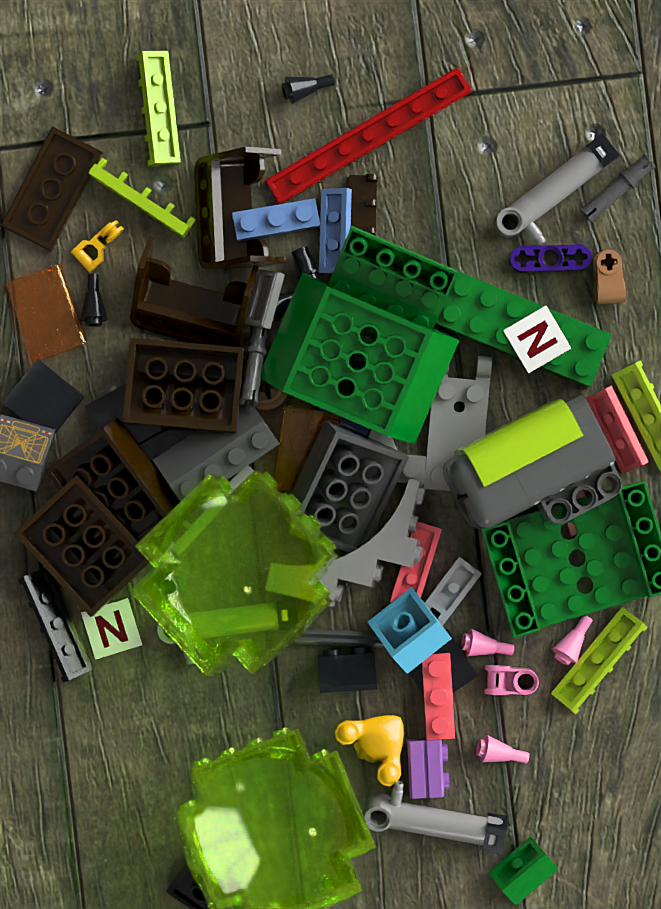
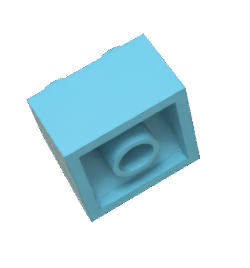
M412 587L368 621V624L389 654L407 674L452 639Z

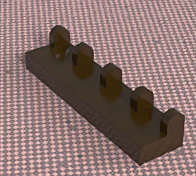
M377 174L349 175V189H352L351 226L376 236Z

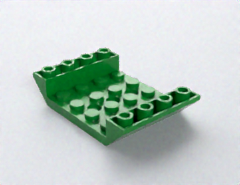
M351 226L328 286L433 330L459 271ZM365 327L361 331V338L367 343L374 342L377 339V332L372 327ZM355 353L350 356L349 362L353 368L361 369L365 366L366 359L362 354ZM345 379L339 382L338 389L342 394L350 395L354 392L355 386L352 381Z
M302 273L262 367L261 379L282 392L387 437L415 444L459 343V339L436 329H428L330 287L324 281ZM365 327L374 328L377 332V339L371 343L363 341L361 338L362 329ZM355 353L362 354L366 359L365 366L361 369L353 368L349 362L351 355ZM345 379L352 381L355 386L354 392L350 395L342 394L338 389L339 382Z
M645 480L623 485L617 496L562 524H551L545 521L538 510L507 519L494 527L481 529L513 638L541 631L543 627L646 596L651 598L661 595V532ZM611 489L605 490L604 492L608 493L611 491ZM585 496L576 499L579 505L584 506L588 497ZM560 504L551 507V514L556 519H559L563 514ZM566 523L574 524L577 529L575 537L571 539L563 538L560 532L561 527ZM574 550H580L584 555V561L579 566H573L569 562V554ZM582 577H588L592 581V588L587 593H581L577 589V582Z

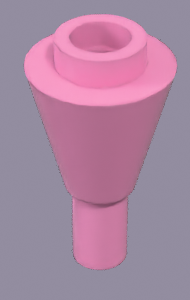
M583 615L575 629H572L552 648L556 653L554 657L565 665H569L570 662L577 663L585 637L584 634L593 621L590 617Z
M470 629L468 634H463L461 650H465V656L495 653L512 656L514 645L497 642V640Z
M485 735L483 740L480 739L476 747V755L480 756L481 763L512 760L527 764L529 761V752L512 749V747L489 735Z

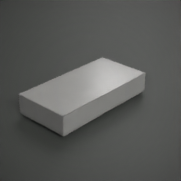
M259 269L245 324L271 329L285 274Z

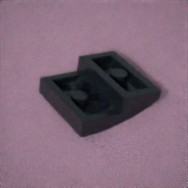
M37 359L2 403L24 421L55 429L56 433L85 396L41 360Z
M126 384L85 406L97 430H100L117 417L121 422L123 421ZM122 422L138 445L163 432L161 426Z

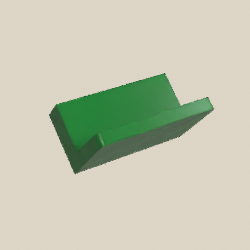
M530 836L491 869L488 874L502 892L517 905L552 876L558 868Z

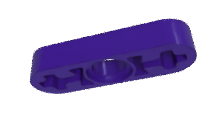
M581 244L519 246L512 251L509 257L512 269L520 273L582 271L589 266L592 260L590 250ZM562 250H567L566 256H573L576 254V250H579L581 255L586 256V260H583L581 265H577L575 260H567V266H562L564 260ZM533 251H539L537 256L539 267H534L535 261H528L525 263V267H520V263L514 260V258L519 256L520 252H524L525 257H534ZM546 251H554L558 255V263L555 266L550 267L543 263L542 256Z

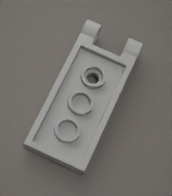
M478 355L475 380L448 378V366L430 408L423 488L451 491L443 475L445 463L455 457L454 451L485 435L492 356ZM458 401L462 402L465 406L462 412L454 410V404Z

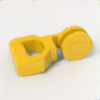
M117 220L112 223L109 222L90 241L82 240L71 251L89 273L93 272L104 261L103 250L106 246L99 240V237L104 238L108 236L105 241L110 243L123 232L124 228L122 226L117 228L119 224ZM88 245H93L98 250V257L94 261L84 251Z

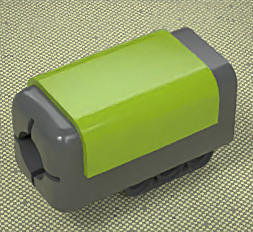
M581 394L569 397L564 401L562 399L551 401L454 451L455 457L448 460L443 467L444 479L453 496H457L456 502L466 522L473 528L478 529L494 527L534 505H537L545 521L551 524H562L617 496L622 489L621 478L614 466V461H616L614 453L588 402ZM605 477L609 478L612 482V489L608 493L604 492L601 488V481ZM580 490L584 491L588 497L584 506L579 505L576 501V495ZM555 503L560 504L563 509V514L559 519L554 518L551 514V507Z

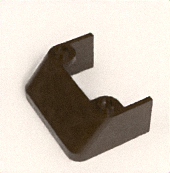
M245 146L202 156L197 160L194 168L198 260L202 268H253L254 264L264 267L287 263L286 257L269 256L267 244L262 239L237 242L232 218L233 212L252 209L251 184L258 183L265 173L264 159L282 155L281 149Z
M149 237L137 268L130 313L132 324L142 330L191 343L239 347L259 266L253 265L248 283L240 281L230 282L226 286L225 292L220 293L171 280L172 271L170 266L161 260L151 258L154 238Z

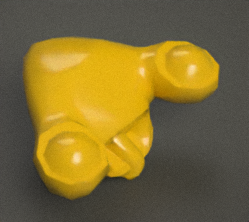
M383 715L358 721L345 720L337 725L334 731L337 742L341 745H350L355 742L354 748L359 759H364L371 763L376 761L382 762L377 769L376 776L381 785L390 787L399 780L401 776L400 754L404 737V725L401 717Z

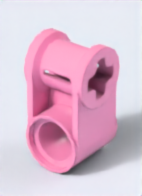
M485 665L488 675L487 688L484 689V694L528 695L535 692L538 688V677L529 668ZM526 673L530 674L534 680L533 685L528 689L519 687L517 682L519 676ZM496 674H499L498 686H496Z

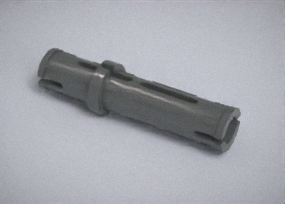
M643 154L627 170L623 169L620 171V176L582 207L580 211L586 214L585 217L592 223L595 218L630 188H636L638 186L637 182L652 169L656 168L655 164L650 162L651 159L646 154Z
M251 326L248 348H245L246 365L239 403L243 406L246 401L245 407L249 408L258 405L262 366L264 359L267 358L265 346L268 329L263 328L262 332V328Z

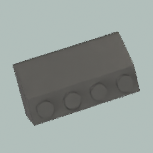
M246 401L243 406L240 404L237 433L197 429L153 459L157 468L185 508L280 444L254 407H245Z

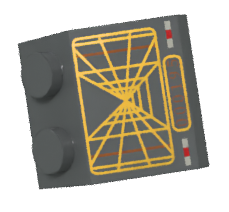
M1 414L0 481L37 491L44 479L55 429Z

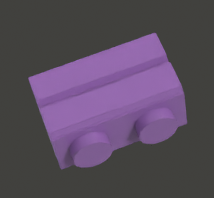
M407 739L410 798L444 797V790H449V773H443V762L448 761L447 744H442L441 739Z

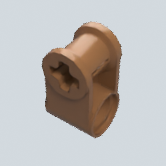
M609 249L599 252L594 257L592 264L596 304L625 302L626 287L620 255L616 251ZM606 256L608 260H613V265L608 270L606 266L601 265V261Z

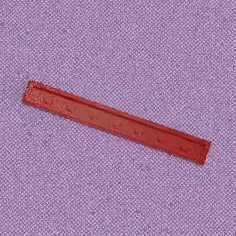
M459 67L266 179L265 183L278 205L283 204L472 93V89Z

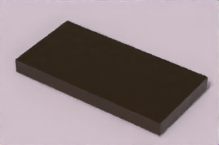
M52 126L1 227L52 252L91 177L89 171L94 164H98L103 152Z

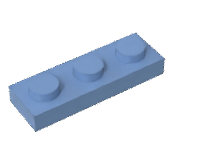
M321 189L319 273L333 274L351 227L352 189Z
M315 198L232 213L237 242L320 228Z

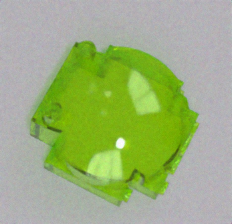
M253 471L236 489L232 488V484L223 475L218 477L215 474H209L135 546L154 568L130 592L207 677L221 674L236 659L252 675L259 673L282 650L298 640L309 629L316 617L333 602L328 597L331 592L320 579L328 572V566L338 557L334 552L336 546L319 530L322 527L321 524L311 514L307 516L300 510L302 504L293 494L279 493L275 488L277 482L266 471L263 474L259 471Z
M289 727L272 733L274 738L263 741V738L259 737L247 742V746L243 747L242 750L237 751L236 747L219 753L220 756L213 761H210L209 757L193 763L194 768L188 772L195 791L193 800L178 806L180 811L175 813L174 819L183 839L188 868L194 881L203 892L209 909H227L232 906L234 909H325L353 898L363 891L350 859L371 852L376 846L338 751L329 753L325 749L313 754V760H311L299 729L290 731Z

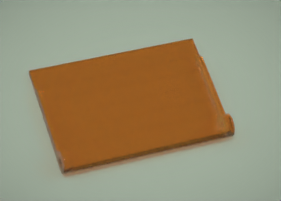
M60 264L6 282L32 362L87 344Z
M284 406L279 435L280 444L277 448L272 481L273 489L293 490L325 419L340 424L341 416L326 411Z

